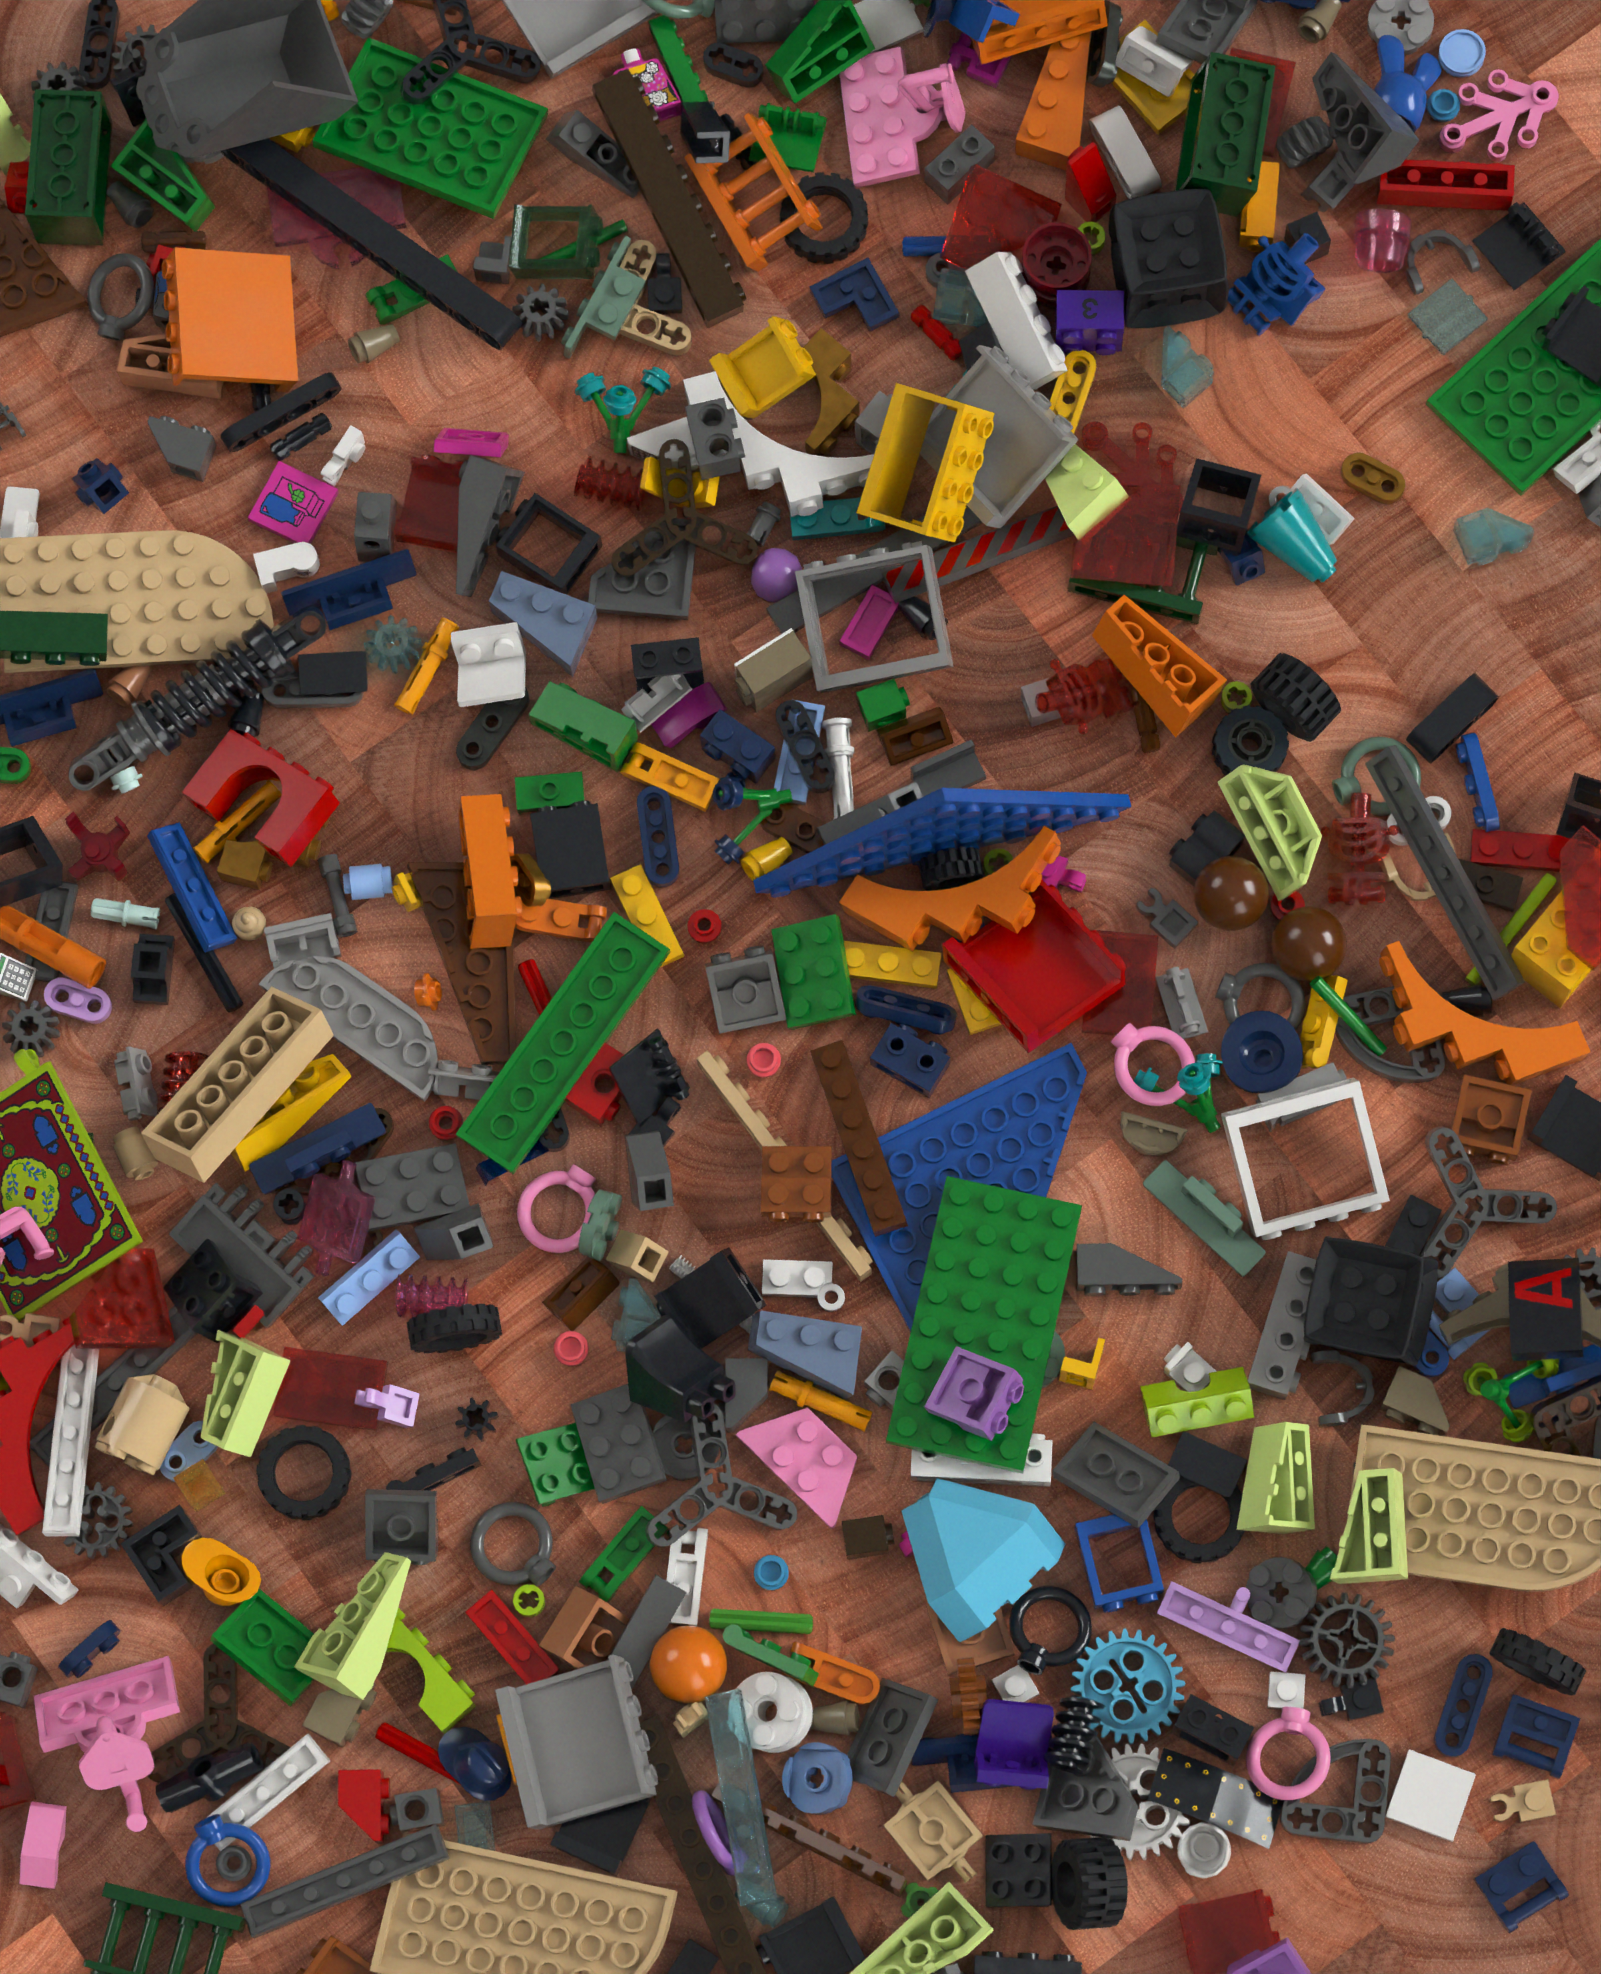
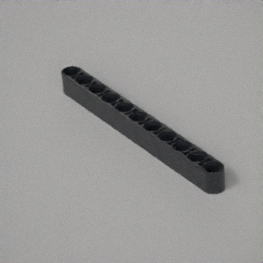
M269 138L220 151L232 163L493 348L502 350L522 326L520 318L509 308Z

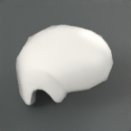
M1207 1822L1197 1823L1189 1826L1179 1839L1177 1856L1189 1875L1205 1879L1218 1875L1228 1865L1231 1857V1845L1229 1838L1220 1827Z

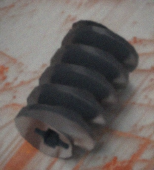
M1073 1695L1062 1698L1059 1701L1060 1707L1065 1711H1059L1055 1715L1056 1720L1061 1724L1054 1725L1051 1731L1058 1738L1048 1740V1747L1053 1751L1046 1752L1044 1760L1059 1770L1084 1775L1086 1773L1077 1768L1078 1764H1089L1090 1760L1081 1754L1082 1750H1093L1094 1748L1093 1745L1085 1741V1738L1097 1736V1732L1091 1729L1089 1724L1101 1723V1719L1093 1714V1710L1105 1709V1705L1089 1698Z

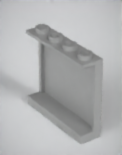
M501 0L533 52L539 57L550 79L555 78L659 14L646 5L643 0Z
M979 345L976 349L982 354L981 357L945 398L995 413L993 431L986 440L983 450V464L976 473L973 483V496L970 502L967 503V506L986 526L1001 529L1079 439L1071 431L1073 429L1072 424L1066 418L1059 414L1056 415L1050 409L1051 402L1040 392L1035 393L1031 389L1029 378L1020 370H1014L1007 363L1009 357L1006 353L996 346L990 348ZM939 404L932 412L920 451V455L937 473L939 472L957 413L947 409V405Z
M609 1655V1660L517 1688L506 1686L495 1690L527 1828L544 1829L657 1795L655 1785H658L657 1773L654 1766L649 1764L646 1752L650 1749L649 1739L646 1732L641 1730L638 1716H641V1706L638 1698L635 1695L633 1696L630 1682L633 1681V1673L629 1663L624 1661L623 1657Z

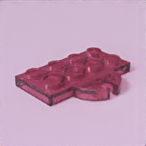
M364 167L319 173V175L394 228H407L399 181ZM267 187L275 246L283 247L309 243L312 254L322 264L339 269V259L334 254V249L340 244L347 243ZM352 248L348 256L352 267L366 258L354 248Z

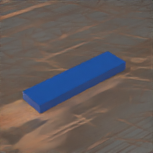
M180 822L151 830L147 837L204 952L234 944L237 936Z

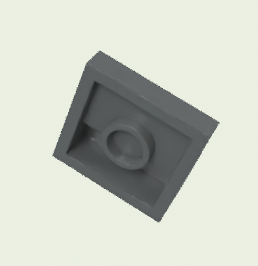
M763 945L753 946L744 949L745 955L731 958L730 952L710 956L711 962L705 963L719 1034L786 1020L772 950L765 951Z
M367 1489L365 1493L366 1560L377 1562L387 1552L407 1557L413 1565H426L430 1562H436L438 1554L437 1491Z

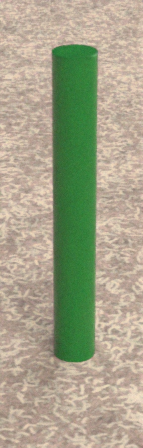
M623 219L533 261L537 272L541 273L627 232V226Z
M1317 976L1311 981L1310 986L1375 1055L1380 1056L1386 1051L1387 1046L1321 976Z

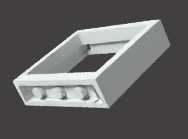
M1354 1077L1221 1113L1249 1226L1254 1236H1261L1262 1240L1277 1238L1282 1235L1281 1230L1295 1227V1231L1307 1230L1316 1226L1315 1221L1328 1218L1329 1222L1340 1221L1349 1217L1348 1212L1361 1209L1362 1213L1373 1212L1382 1208L1381 1203L1390 1201L1359 1080ZM1351 1098L1374 1192L1263 1222L1239 1128Z

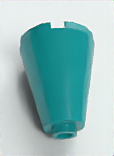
M1298 488L1286 494L1264 513L1261 519L1262 522L1258 523L1255 521L1246 532L1251 539L1311 582L1318 579L1322 583L1336 571L1333 565L1337 562V559Z

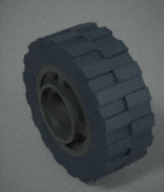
M1248 705L1243 706L1241 709L1236 708L1228 716L1225 715L1214 733L1211 750L1212 756L1214 755L1215 757L1214 762L1216 766L1220 767L1225 776L1244 764L1273 772L1280 769L1287 755L1289 741H1287L1288 733L1282 725L1283 722L1280 718H1276L1273 712L1270 710L1266 711L1260 706L1250 707ZM1253 739L1258 744L1259 749L1256 751L1246 750L1242 745V740Z

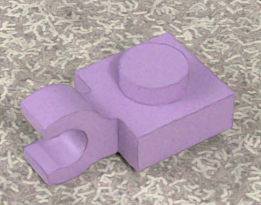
M391 1384L383 1386L382 1392L366 1388V1392L357 1390L354 1404L379 1409L377 1420L403 1428H411L414 1426L419 1393Z

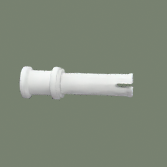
M831 718L822 721V728L826 729L827 736L825 752L835 774V781L832 786L834 819L854 810L850 759L855 753L854 747L850 744L849 728L852 726V719Z

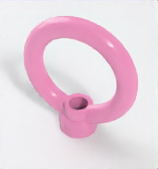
M1128 1023L1111 1041L1117 1048L1114 1058V1070L1119 1085L1132 1099L1145 1105L1163 1106L1179 1100L1186 1094L1180 1088L1179 1081L1172 1088L1164 1092H1150L1139 1087L1129 1074L1128 1058L1130 1053L1141 1042L1159 1040L1167 1043L1177 1052L1183 1069L1186 1065L1195 1063L1190 1047L1181 1036L1170 1029L1159 1026H1147L1136 1029L1131 1023Z
M573 1164L568 1172H547L532 1180L522 1192L517 1207L518 1223L526 1239L535 1247L551 1253H564L577 1249L579 1247L582 1226L575 1234L568 1238H548L535 1228L531 1218V1206L537 1194L544 1188L551 1185H566L582 1197L586 1209L583 1223L588 1224L591 1213L587 1212L595 1195L591 1186L596 1178Z
M1283 1707L1281 1718L1274 1719L1259 1728L1248 1745L1246 1753L1248 1774L1255 1786L1272 1798L1286 1801L1304 1798L1317 1790L1328 1774L1331 1761L1330 1748L1322 1732L1309 1722V1711L1297 1707ZM1280 1732L1306 1736L1316 1751V1765L1312 1774L1304 1782L1295 1786H1280L1273 1783L1265 1776L1261 1768L1260 1754L1264 1744L1272 1736Z

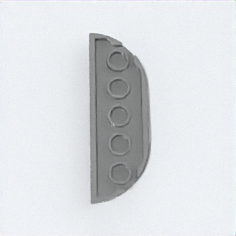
M314 956L295 961L292 959L277 966L261 980L259 986L265 991H268L272 986L321 1009L334 1034L332 1038L425 1102L435 1079V1075L428 1074L429 1068H437V1049L427 1024L407 1004L349 964L325 956Z

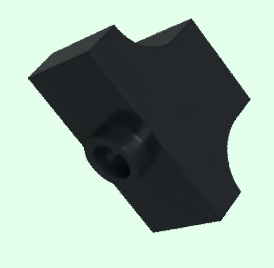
M139 935L138 944H134L130 976L133 981L134 1003L168 1005L175 947L174 936Z

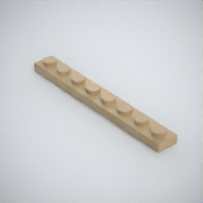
M707 1050L696 1058L698 1067L761 1150L762 1146H787L779 1136L774 1139L767 1128L771 1125L759 1109L754 1112L746 1101L750 1097L739 1082L733 1085L726 1074L730 1070L719 1055L713 1058ZM831 1215V1217H824L823 1222L816 1223L860 1282L872 1275L871 1267L869 1266L873 1262L871 1257L861 1245L857 1248L848 1238L852 1235V1232L841 1218L835 1221Z

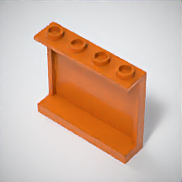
M1000 0L1020 14L1016 25L1012 26L993 19L983 43L977 42L971 37L970 39L981 64H986L1107 27L1104 0Z
M174 248L162 263V277L167 279L164 309L169 312V322L166 325V340L171 345V354L168 357L167 367L169 374H172L173 386H178L183 379L275 384V392H289L298 382L290 256Z

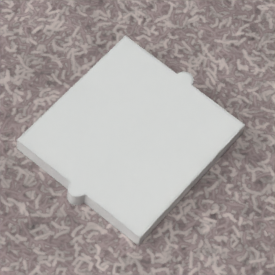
M863 0L854 4L875 47V50L871 53L887 49L924 31L914 11L915 4L910 3L909 0Z

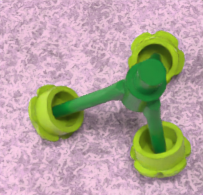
M1559 1359L1527 1360V1367L1503 1379H1498L1495 1369L1489 1368L1488 1364L1477 1362L1473 1364L1472 1368L1466 1369L1463 1381L1466 1383V1390L1474 1396L1483 1395L1486 1399L1493 1400L1505 1414L1501 1424L1503 1436L1507 1440L1511 1439L1512 1442L1518 1443L1527 1440L1534 1432L1529 1413L1519 1409L1512 1411L1506 1404L1505 1398L1509 1395V1386L1531 1373L1540 1379L1556 1375L1559 1370Z

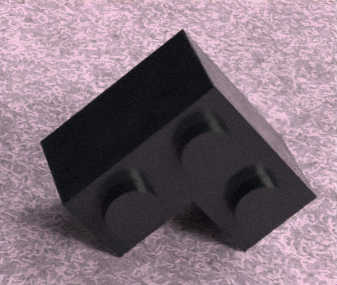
M179 1504L122 1542L121 1545L157 1601L163 1607L193 1588L175 1558L183 1553L184 1548L191 1541L203 1537L185 1509Z

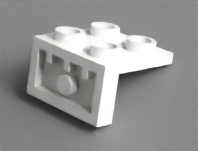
M517 622L451 632V644L459 665L457 693L459 707L513 700L525 696L526 649Z

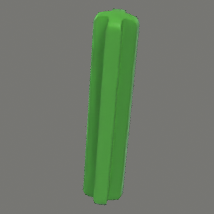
M712 1609L709 1615V1625L713 1629H725L727 1626L735 1624L747 1631L810 1634L813 1630V1617L810 1614Z

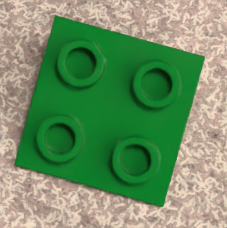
M767 103V106L760 105L758 118L763 117L772 129L773 134L770 138L786 166L791 169L814 173L827 118L820 116V112L810 113L802 111L800 113V108L792 112L789 106L786 107V110H783V107L773 106L771 103ZM756 141L752 145L749 161L759 162L766 155L758 141Z
M576 1422L516 1439L538 1505L542 1504V1507L554 1504L555 1500L595 1489Z

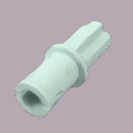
M95 898L91 905V916L93 918L121 922L124 927L127 924L157 929L159 923L157 917L160 916V908L131 904L130 900H126L123 903Z

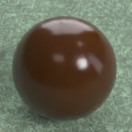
M1224 856L1211 861L1201 870L1195 881L1193 895L1197 911L1208 924L1224 931H1238L1251 926L1262 916L1268 904L1269 888L1263 872L1253 862L1239 856Z
M1305 906L1288 912L1279 920L1272 934L1271 949L1277 965L1284 973L1296 980L1311 982L1317 976H1321L1323 979L1327 978L1339 968L1346 954L1347 938L1342 924L1333 914L1322 908Z

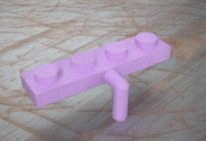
M1171 1581L1157 1612L1159 1615L1285 1673L1300 1640L1242 1614L1250 1598V1591L1244 1587L1237 1590L1230 1607H1227Z

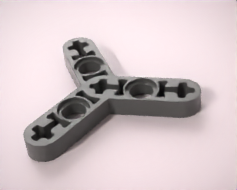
M1440 1126L1428 1132L1425 1138L1426 1149L1452 1200L1451 1206L1419 1255L1420 1257L1438 1256L1441 1248L1435 1246L1438 1241L1443 1246L1453 1249L1450 1254L1443 1251L1440 1255L1439 1261L1442 1263V1266L1438 1269V1278L1446 1276L1482 1221L1541 1224L1549 1222L1556 1215V1201L1545 1192L1483 1188L1457 1134L1449 1128ZM1439 1134L1450 1138V1141L1446 1143L1449 1153L1454 1155L1457 1152L1459 1155L1458 1157L1447 1159L1443 1164L1441 1159H1446L1447 1156L1443 1149L1435 1148L1434 1146L1438 1142L1437 1136ZM1454 1164H1462L1466 1170L1464 1180L1459 1183H1453L1449 1179V1169ZM1476 1195L1478 1196L1476 1203L1480 1205L1477 1211L1471 1209L1465 1217L1471 1220L1469 1225L1465 1221L1454 1217L1457 1212L1461 1215L1465 1214L1468 1209L1465 1200L1468 1197L1474 1199ZM1504 1196H1510L1515 1203L1514 1210L1509 1215L1500 1214L1497 1208L1498 1201ZM1539 1198H1541L1542 1202L1548 1206L1547 1210L1541 1211L1540 1216H1538L1536 1211L1523 1209V1202L1538 1204ZM1457 1223L1462 1229V1236L1457 1242L1449 1243L1445 1238V1230L1450 1224Z
M715 1404L712 1412L715 1416V1421L710 1422L709 1427L710 1433L718 1431L719 1438L709 1437L700 1441L699 1434H706L705 1424L703 1422L699 1423L696 1416L690 1419L698 1482L647 1523L645 1529L646 1537L653 1546L666 1547L673 1544L718 1507L776 1530L787 1529L797 1520V1508L792 1501L732 1476L723 1414L721 1409ZM707 1443H714L720 1448L721 1456L716 1463H709L702 1456V1449ZM723 1466L724 1473L717 1472L716 1475L718 1483L725 1485V1490L720 1492V1498H716L714 1492L708 1491V1486L713 1484L712 1473L705 1475L704 1468L714 1469ZM745 1491H752L757 1496L758 1504L752 1511H746L740 1506L739 1498ZM765 1497L770 1499L767 1506L777 1509L782 1505L786 1506L785 1513L789 1515V1519H784L777 1523V1516L768 1511L764 1512V1518L760 1517L759 1513L765 1506ZM687 1499L695 1501L699 1507L698 1515L692 1520L685 1519L680 1513V1506ZM672 1510L675 1519L684 1528L679 1530V1526L676 1524L667 1531L668 1540L664 1537L657 1539L654 1536L657 1532L655 1524L658 1522L660 1525H665L673 1518L668 1513Z

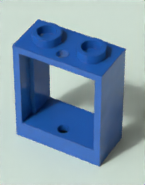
M1115 1514L1075 1524V1532L1094 1609L1103 1608L1104 1613H1110L1124 1609L1123 1603L1137 1600L1138 1605L1158 1601L1157 1595L1163 1594L1164 1586L1147 1519L1138 1529L1152 1583L1104 1595L1101 1592L1088 1539L1136 1527Z

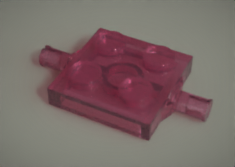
M351 1161L342 1162L340 1176L337 1180L324 1174H314L301 1223L298 1240L311 1245L320 1254L315 1273H319L322 1276H329L333 1257H339L350 1263L360 1262L376 1197L359 1190L352 1184L357 1164Z

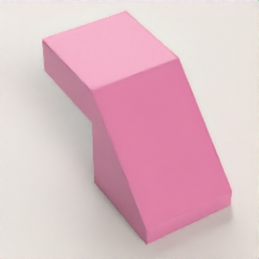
M31 1802L21 1850L19 1884L55 1888L58 1879L59 1850L65 1837L66 1806Z

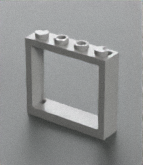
M922 541L908 542L902 544L903 550L889 552L888 547L870 550L868 557L857 559L856 554L836 557L837 563L824 565L823 561H814L803 565L804 570L795 571L808 646L812 658L816 690L818 692L836 691L954 667L933 551L930 546H922ZM922 560L938 653L829 675L812 582Z

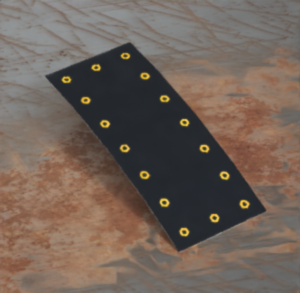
M1163 1748L1147 1799L1213 1824L1267 1849L1270 1848L1284 1801L1264 1794L1249 1780Z

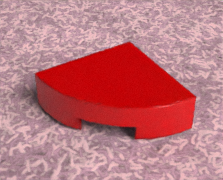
M256 1304L253 1305L231 1328L232 1331L240 1338H244L261 1320L265 1312Z

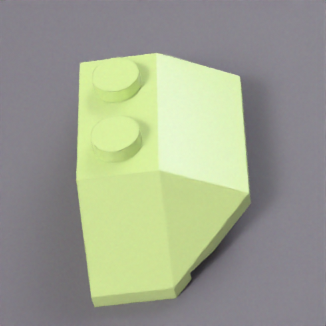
M1245 764L1240 765L1220 779L1218 784L1278 901L1307 883L1322 834L1292 776Z

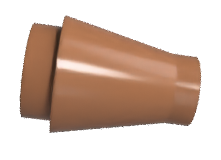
M153 666L126 667L108 681L107 694L119 705L127 707L130 703L137 700L149 674L153 670Z

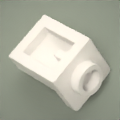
M1189 1342L1182 1348L1177 1344L1163 1359L1167 1362L1163 1372L1170 1379L1175 1380V1383L1187 1392L1206 1388L1210 1383L1209 1373L1217 1372L1193 1350V1346Z

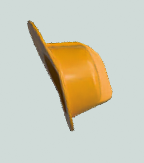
M199 1538L191 1541L184 1548L181 1560L186 1576L194 1584L202 1588L207 1599L214 1604L231 1606L251 1599L258 1592L261 1579L255 1564L225 1544L212 1538Z

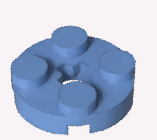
M812 1742L799 1748L801 1750L794 1757H790L787 1760L783 1769L782 1785L786 1796L792 1800L793 1804L796 1805L795 1807L800 1811L814 1815L828 1814L835 1809L845 1806L853 1780L849 1757L845 1753L840 1752L836 1747L824 1743ZM818 1769H821L824 1781L820 1787L816 1788V1783L811 1782V1775H817Z

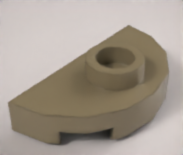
M1121 1111L1120 1128L1124 1139L1134 1150L1144 1155L1160 1156L1172 1152L1182 1144L1188 1132V1129Z

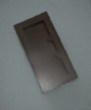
M1459 859L1483 904L1511 912L1514 911L1523 877Z

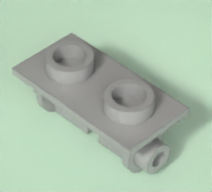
M683 674L655 677L648 683L652 689L651 692L647 693L642 688L624 702L625 706L621 709L626 717L635 720L636 727L640 733L692 690Z
M1173 967L1166 970V974L1155 977L1171 1030L1183 1039L1208 1033L1189 969L1180 970L1179 967Z
M128 1046L126 1051L116 1054L117 1059L114 1061L118 1084L125 1085L130 1083L131 1087L120 1091L123 1114L128 1116L129 1121L141 1119V1114L156 1117L158 1115L156 1106L158 1097L151 1079V1060L146 1050Z
M439 1060L437 1068H429L428 1074L435 1075L431 1091H434V1095L458 1097L460 1085H466L465 1098L476 1100L482 1098L499 1074L498 1071H492V1067L489 1065L473 1064L472 1068L459 1067L458 1062L452 1060Z

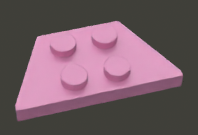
M809 1408L740 1430L736 1434V1437L831 1530L836 1526L858 1457Z

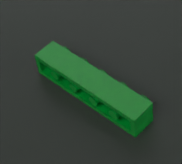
M662 15L649 20V30L681 102L709 101L705 90H700L698 84H701L697 72L693 73L691 69L693 63L689 54L685 55L683 51L685 48L683 39L676 35L675 31L678 30L674 19L670 20L668 16Z

